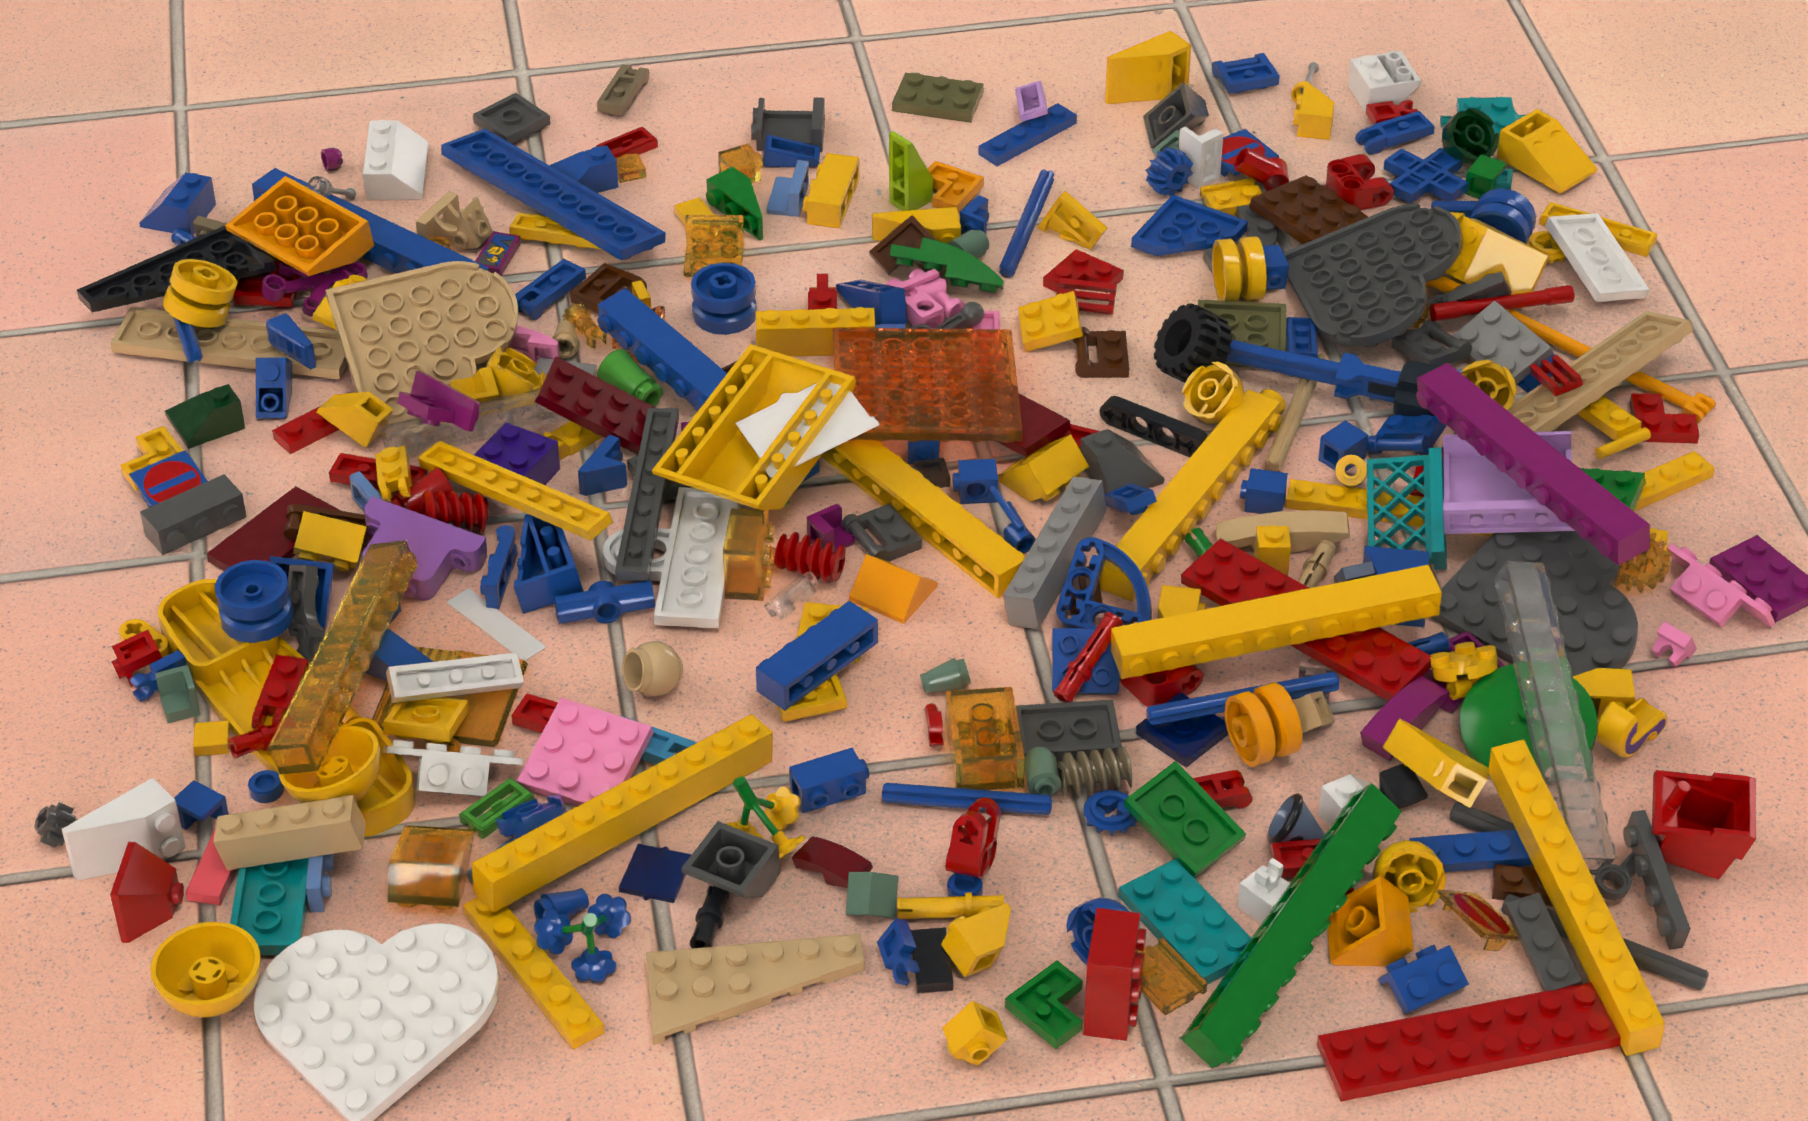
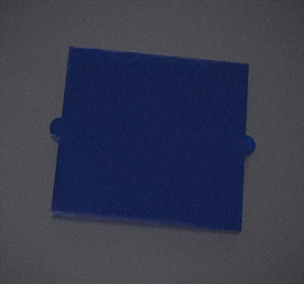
M637 844L618 887L619 892L640 896L644 900L655 899L675 903L686 877V874L682 873L681 868L692 854L669 850L666 846L658 848Z

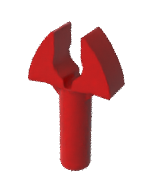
M927 704L924 710L928 725L929 746H943L942 713L938 711L935 704Z

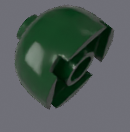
M1470 108L1466 111L1458 112L1447 121L1443 128L1441 142L1443 149L1449 156L1461 160L1464 166H1472L1481 154L1488 157L1494 155L1498 148L1499 135L1498 132L1495 134L1492 127L1494 122L1488 115L1480 110Z

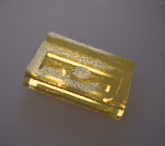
M1163 938L1158 940L1157 945L1153 947L1149 945L1144 948V951H1138V953H1145L1143 973L1140 975V977H1143L1142 992L1165 1016L1194 1000L1195 995L1199 993L1203 995L1207 992V982Z

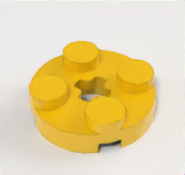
M1464 642L1455 645V651L1439 652L1430 655L1432 656L1430 659L1433 677L1435 680L1443 682L1458 681L1457 675L1467 674L1469 680L1488 675L1498 668L1496 647L1493 645L1475 648L1474 642Z

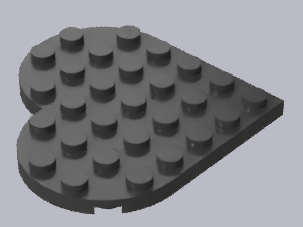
M1419 204L1397 206L1283 252L1289 264L1287 279L1321 337L1342 346L1374 347L1381 342L1405 334L1420 318L1428 302L1426 283L1440 278L1456 261L1462 250L1463 236L1455 216L1441 207L1434 206L1433 209L1420 208Z
M1576 531L1493 533L1441 589L1439 615L1430 617L1458 634L1469 631L1484 646H1495L1497 656L1510 664L1537 662L1538 664L1557 668L1572 677L1596 668L1622 669L1634 653L1638 636V622L1635 610L1625 595L1613 586L1619 575L1620 565L1618 566L1608 557L1603 556L1595 546L1586 539H1582Z

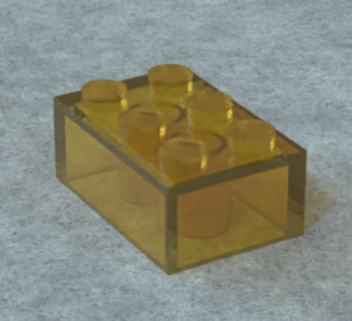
M999 687L945 691V724L955 788L977 790L1024 788L1025 757L1013 688Z

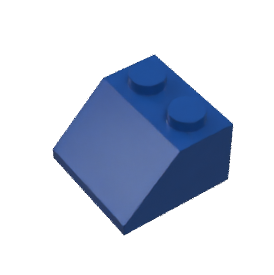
M185 172L163 191L139 222L140 227L173 233L177 228H185L194 235L193 221L198 215L207 217L216 205L212 177Z

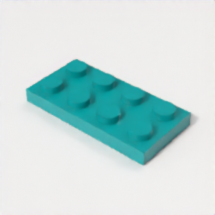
M309 858L239 868L230 924L244 929L255 939L260 955H278L303 937L308 903L306 881Z
M1177 859L1120 886L1118 889V897L1132 912L1141 913L1140 921L1201 987L1225 976L1251 939Z

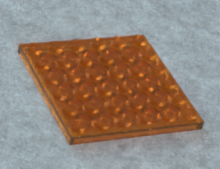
M833 328L834 370L855 376L856 383L853 395L870 417L874 416L880 424L848 441H1022V422L1012 330Z

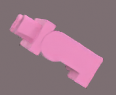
M918 268L911 271L908 280L901 282L899 279L894 278L886 283V285L905 289L907 320L913 326L924 324L934 329L944 322V316L947 319L959 313L965 305L959 298H950L946 293V281L939 278V272L936 269L925 272Z

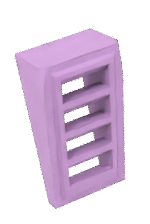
M1041 81L1015 89L1021 122L1048 114L1046 94Z

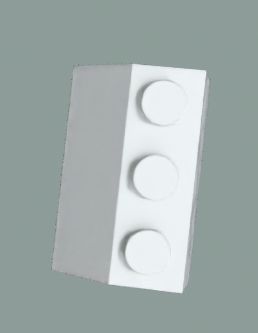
M398 120L369 122L363 169L367 200L423 199L429 144L426 139Z

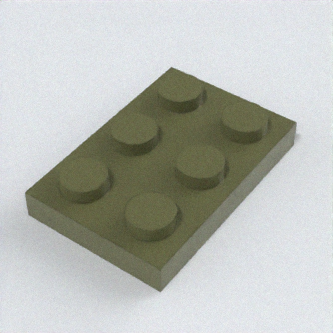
M905 72L892 101V111L971 123L984 93V84L971 80L962 81L948 79L944 76L934 77L920 73Z

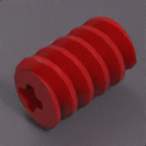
M425 490L421 497L420 514L447 524L453 523V526L459 528L462 523H465L467 531L472 532L474 524H478L480 533H484L488 520L487 497L483 499L480 493H475L471 498L467 492H463L458 498L456 492L451 491L446 497L443 491H437L433 497L430 490Z
M793 532L789 539H787L786 534H782L776 546L774 564L776 568H787L788 571L793 573L798 571L803 576L810 574L811 578L814 579L822 578L824 582H836L844 569L846 547L840 545L835 553L833 542L829 541L825 548L822 549V539L817 538L813 546H811V537L809 535H805L802 541L799 542L798 532Z

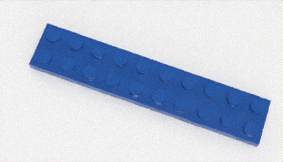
M485 128L441 145V155L621 261L665 243L666 232Z

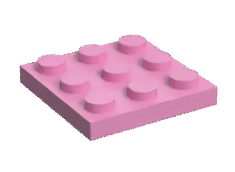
M560 698L518 777L517 783L528 791L544 796L560 795L563 802L579 806L632 777L654 733L652 726Z

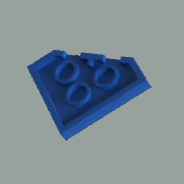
M1172 195L1132 237L1131 247L1154 256L1213 248L1215 240L1230 238L1236 243L1247 231L1248 221Z

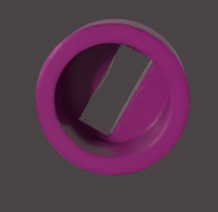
M326 148L321 150V160L326 171L337 169L342 165L343 158L341 157L343 155L339 149Z

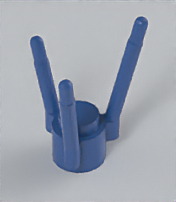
M991 486L990 491L1011 521L1004 529V540L1023 554L1027 553L1034 544L1035 537L1026 528L1010 501L1006 502L997 488Z

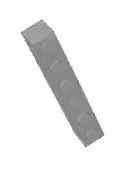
M1072 477L1003 595L1009 625L1039 629L1064 586L1078 543L1085 538L1092 537L1107 511L1102 480Z

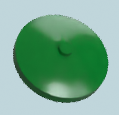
M1517 663L1496 669L1494 672L1483 676L1473 685L1467 693L1460 711L1461 741L1470 758L1489 768L1491 748L1524 739L1546 785L1561 781L1576 772L1590 756L1596 741L1597 714L1590 695L1572 676L1548 665Z

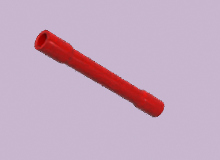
M1566 285L1512 295L1431 304L1429 313L1431 320L1435 322L1479 314L1493 301H1496L1504 309L1510 310L1539 305L1550 306L1571 303L1574 301L1575 294L1573 287Z

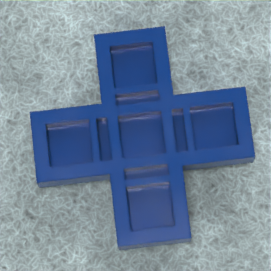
M1401 148L1384 160L1383 169L1398 177L1389 183L1394 189V196L1410 204L1427 192L1444 201H1455L1468 190L1469 182L1453 175L1462 168L1461 160L1449 156L1442 148H1439L1425 159Z

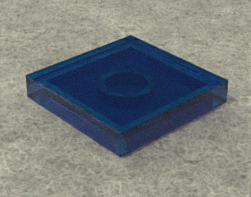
M1180 692L1167 703L1190 698ZM1215 714L1155 726L1150 725L1146 718L1136 725V734L1186 768L1229 735L1226 722Z

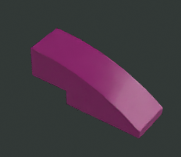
M1423 676L1412 681L1391 698L1360 732L1363 746L1391 762L1394 756L1387 752L1383 745L1399 718L1422 730L1448 698L1450 692Z

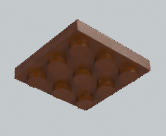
M1307 175L1251 198L1249 204L1251 210L1301 244L1308 243L1368 218L1356 206L1347 203L1338 197L1335 192L1326 189L1317 183L1314 178Z

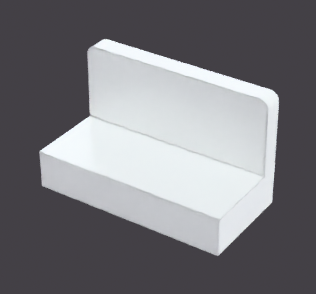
M1187 127L1180 129L1179 150L1184 152L1193 163L1191 167L1193 174L1188 177V182L1198 189L1220 179L1223 133L1218 129H1213L1200 136Z

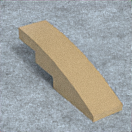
M1319 510L1280 511L1249 515L1216 523L1217 541L1221 538L1237 548L1252 545L1253 550L1255 548L1256 526H1289L1290 554L1317 547L1321 540L1336 542L1350 538L1347 512Z

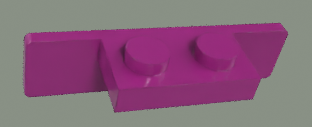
M416 371L411 393L399 392L397 404L408 409L407 414L422 418L421 422L433 426H440V422L452 423L465 431L473 432L475 423L479 418L480 403L421 371Z

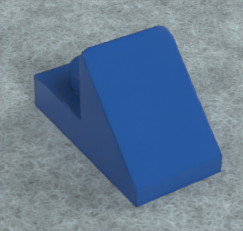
M608 435L578 470L579 491L581 495L588 496L627 486L626 465L622 462L623 453L620 448V438Z

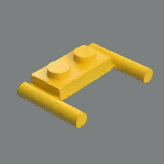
M1603 395L1599 400L1583 408L1578 414L1614 440L1595 449V455L1600 460L1651 438L1649 429L1641 428L1640 420Z

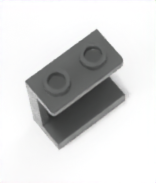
M814 97L813 111L766 110L765 98H759L758 108H753V123L751 124V140H756L757 151L763 150L766 136L772 135L819 146L820 152H823L825 98Z

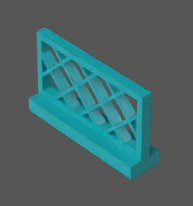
M1429 448V455L1367 459L1368 546L1381 547L1386 543L1391 548L1408 549L1418 541L1426 547V551H1429V564H1434V570L1447 569L1446 534H1444L1443 517L1444 460L1442 448ZM1412 466H1424V471L1415 479L1405 473ZM1388 468L1393 473L1382 482L1374 476V469ZM1399 477L1409 484L1400 493L1389 487ZM1415 489L1424 494V498L1416 505L1406 499ZM1385 491L1393 499L1385 507H1382L1375 502V499ZM1399 503L1409 509L1400 519L1390 513ZM1415 515H1418L1425 521L1417 531L1406 525ZM1385 517L1394 525L1385 533H1382L1375 528V525ZM1402 529L1410 537L1401 545H1398L1390 538Z

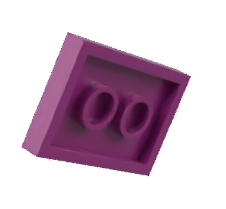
M1758 535L1710 558L1709 564L1720 571L1722 574L1721 578L1729 583L1732 580L1739 583L1747 591L1746 595L1753 600L1757 597L1764 600L1772 608L1771 614L1775 623L1808 606V575Z

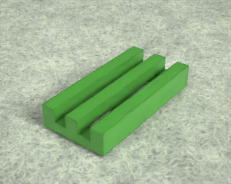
M510 777L459 813L460 822L463 825L469 824V829L472 832L478 831V836L484 839L498 829L495 821L496 818L503 819V812L533 800L534 794Z

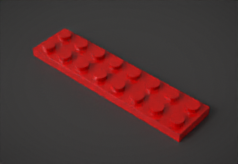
M1221 538L1181 574L1182 584L1189 588L1201 589V595L1220 606L1309 589V587ZM1380 627L1290 645L1387 701L1412 681L1423 676L1431 668L1430 657L1432 656Z
M1590 982L1553 991H1543L1318 1035L1317 1047L1342 1102L1620 1046L1621 1037L1593 984Z

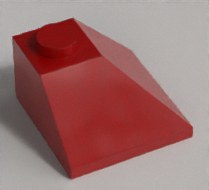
M128 842L110 893L122 943H129L172 919L176 905L182 903L184 896L183 883L178 881L176 868L136 842Z

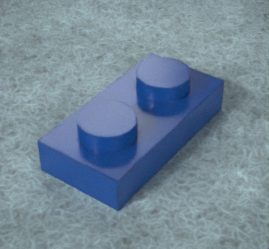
M1132 483L1104 494L1107 507L1117 509L1120 512L1130 513V515L1143 513L1148 508V505L1157 502L1152 489Z

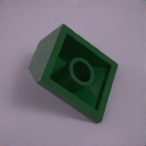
M229 384L201 393L165 410L166 417L188 449L245 429L241 401Z

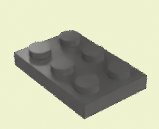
M1113 700L1013 706L1020 763H1023L1026 753L1035 747L1048 748L1055 755L1057 761H1062L1064 753L1068 752L1072 754L1075 760L1078 751H1084L1089 759L1091 750H1098L1102 757L1105 748H1111L1114 755H1116L1118 747H1122Z

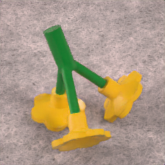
M741 776L733 781V786L742 799L744 807L741 819L737 823L729 822L727 825L763 839L762 835L756 832V828L748 820L750 810H754L772 834L771 840L774 844L779 845V859L791 852L806 839L804 835L788 839L782 831L788 824L796 823L799 818L797 809L801 801L798 795L792 794L791 790L787 787H780L776 793L769 794L765 800L756 797L745 777ZM760 806L766 807L765 811Z

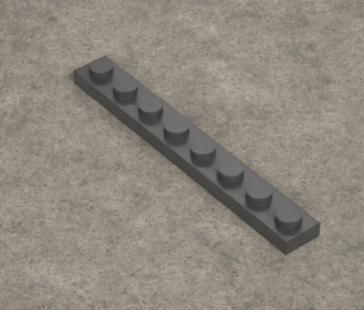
M648 408L615 568L616 580H649L668 480L654 475L652 469L675 441L679 422L678 408Z

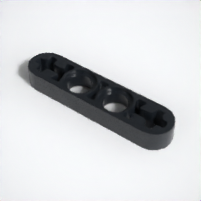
M1118 396L1108 398L1099 410L1100 416L1106 424L1187 457H1191L1208 437L1200 428ZM1136 417H1140L1141 419H1143L1146 422L1147 427L1140 425L1137 422ZM1162 427L1169 429L1174 438L1166 435Z

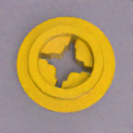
M1549 231L1535 232L1529 237L1527 245L1549 255L1548 262L1551 265L1554 261L1563 262L1564 258H1566Z

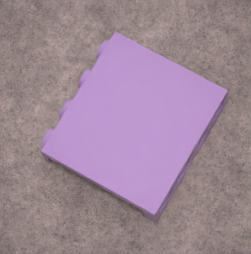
M1571 431L1535 432L1572 462ZM1457 434L1443 435L1444 534L1575 531L1567 523L1560 521L1556 514L1545 505L1539 504L1534 496L1525 489L1520 488L1506 473L1499 471L1495 464L1485 456H1481L1468 442L1460 439Z

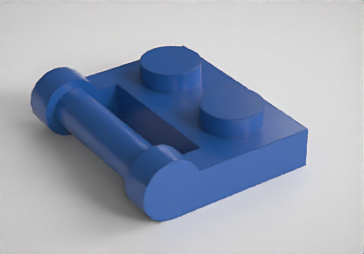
M1265 53L1255 54L1252 58L1222 62L1219 60L1212 62V73L1214 77L1219 78L1228 94L1279 85L1280 75Z
M1389 416L1377 434L1369 436L1367 450L1370 454H1380L1382 451H1415L1416 454L1429 453V448L1433 447L1447 426L1442 424L1436 416Z

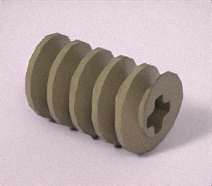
M1118 747L1116 755H1114L1111 748H1105L1102 757L1098 750H1091L1089 759L1084 751H1078L1075 760L1072 754L1068 752L1064 753L1062 762H1059L1063 796H1067L1069 786H1073L1077 795L1081 794L1083 784L1087 785L1090 793H1094L1096 783H1100L1103 791L1108 790L1110 781L1114 782L1117 790H1121L1123 780H1127L1130 788L1132 787V766L1125 747Z

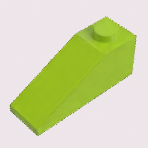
M892 131L889 133V203L902 211L918 210L932 202L933 177L913 143Z

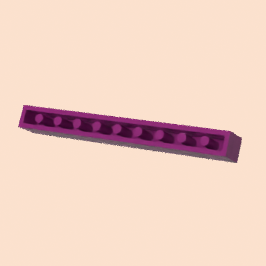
M1446 363L1417 378L1418 392L1416 397L1422 408L1434 414L1442 424H1446L1460 439L1468 442L1481 456H1485L1495 464L1499 471L1506 473L1520 488L1525 489L1534 496L1539 504L1545 505L1556 514L1560 521L1567 523L1582 539H1586L1595 546L1603 556L1608 557L1619 566L1650 549V524L1450 364Z

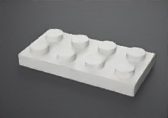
M1598 213L1548 217L1545 224L1546 228L1595 302L1646 298L1650 289Z

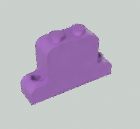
M373 496L370 497L364 507L366 532L372 537L363 551L365 576L367 577L369 574L375 576L377 587H385L396 591L407 598H415L421 601L430 600L436 595L451 570L477 571L487 559L486 537Z

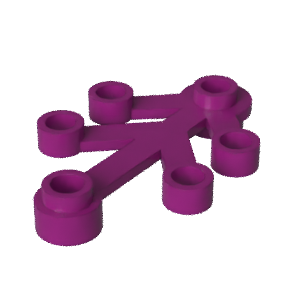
M280 260L278 271L281 275L291 277L297 274L305 278L285 281L284 278L278 275H268L263 279L261 291L265 299L276 302L285 293L315 288L311 296L304 300L302 308L305 315L312 317L326 295V290L331 285H334L336 281L347 279L350 275L363 276L367 280L368 274L366 267L356 261L352 264L328 270L331 272L330 274L321 272L307 276Z

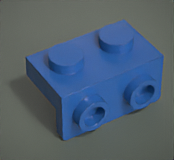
M1435 944L1415 953L1417 960L1411 963H1407L1405 958L1391 963L1385 967L1388 973L1378 978L1380 985L1389 983L1404 1015L1469 985L1450 945L1437 950Z

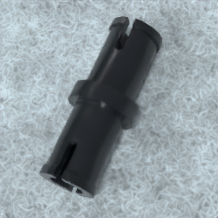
M710 885L708 887L703 906L698 909L695 916L697 924L690 939L691 948L713 947L716 932L722 927L724 922L723 911L730 892L716 886L712 887Z

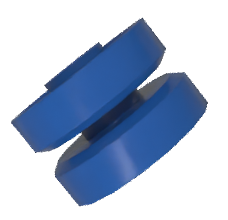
M1501 188L1492 189L1482 194L1469 218L1480 220L1528 244L1529 237L1535 228L1537 216L1533 205L1525 196L1516 191Z
M733 263L711 264L700 269L693 276L691 281L692 312L695 324L702 330L712 334L727 335L741 332L755 322L757 311L755 299L756 281L753 273L746 267Z
M250 560L239 562L227 568L218 576L215 583V593L222 629L229 637L240 642L257 643L268 641L281 635L290 626L294 616L287 576L280 566L269 561Z

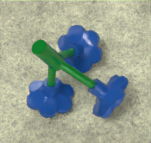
M601 894L597 897L596 904L588 908L587 914L583 917L582 924L570 925V919L566 914H559L554 909H548L543 913V918L536 920L534 924V930L538 935L537 945L542 950L549 949L553 955L561 954L564 951L565 945H569L572 942V933L582 932L586 936L588 948L582 952L580 957L573 959L571 962L572 969L575 971L576 979L579 981L591 980L595 983L602 982L608 974L616 971L617 966L610 951H599L595 947L593 933L595 932L598 935L606 933L611 938L620 936L623 928L631 923V915L626 911L627 903L622 897L612 898L609 894Z

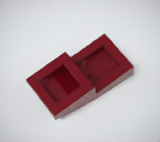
M814 836L792 856L797 869L822 873L826 884L848 888L849 872H870L873 869L872 863L856 852L832 841Z

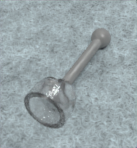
M315 176L307 184V188L325 198L331 196V193L345 195L348 199H353L356 196V191L353 188L346 190L333 188L331 182L324 177Z

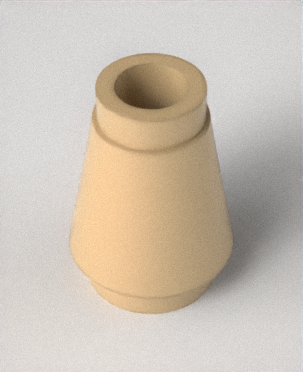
M568 320L559 322L552 338L558 341L560 358H570L578 352L580 341L572 322Z

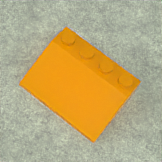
M284 176L225 225L227 231L307 276L355 263L374 246L368 220L287 176Z

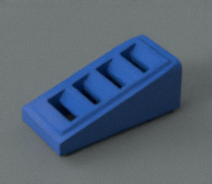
M767 135L762 150L761 166L796 167L797 160L809 161V167H818L820 147Z
M284 313L266 321L268 339L271 345L310 370L316 368L312 342L289 315Z

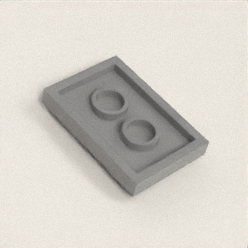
M1493 301L1452 335L1458 340L1464 339L1472 345V351L1468 356L1471 361L1490 360L1501 367L1504 366L1510 371L1516 385L1531 373L1530 365L1536 364L1539 367L1542 360L1548 359L1554 354L1550 345L1496 301Z

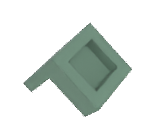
M188 665L155 674L167 723L200 715L196 690Z
M849 872L846 914L894 918L896 915L899 876L877 872Z

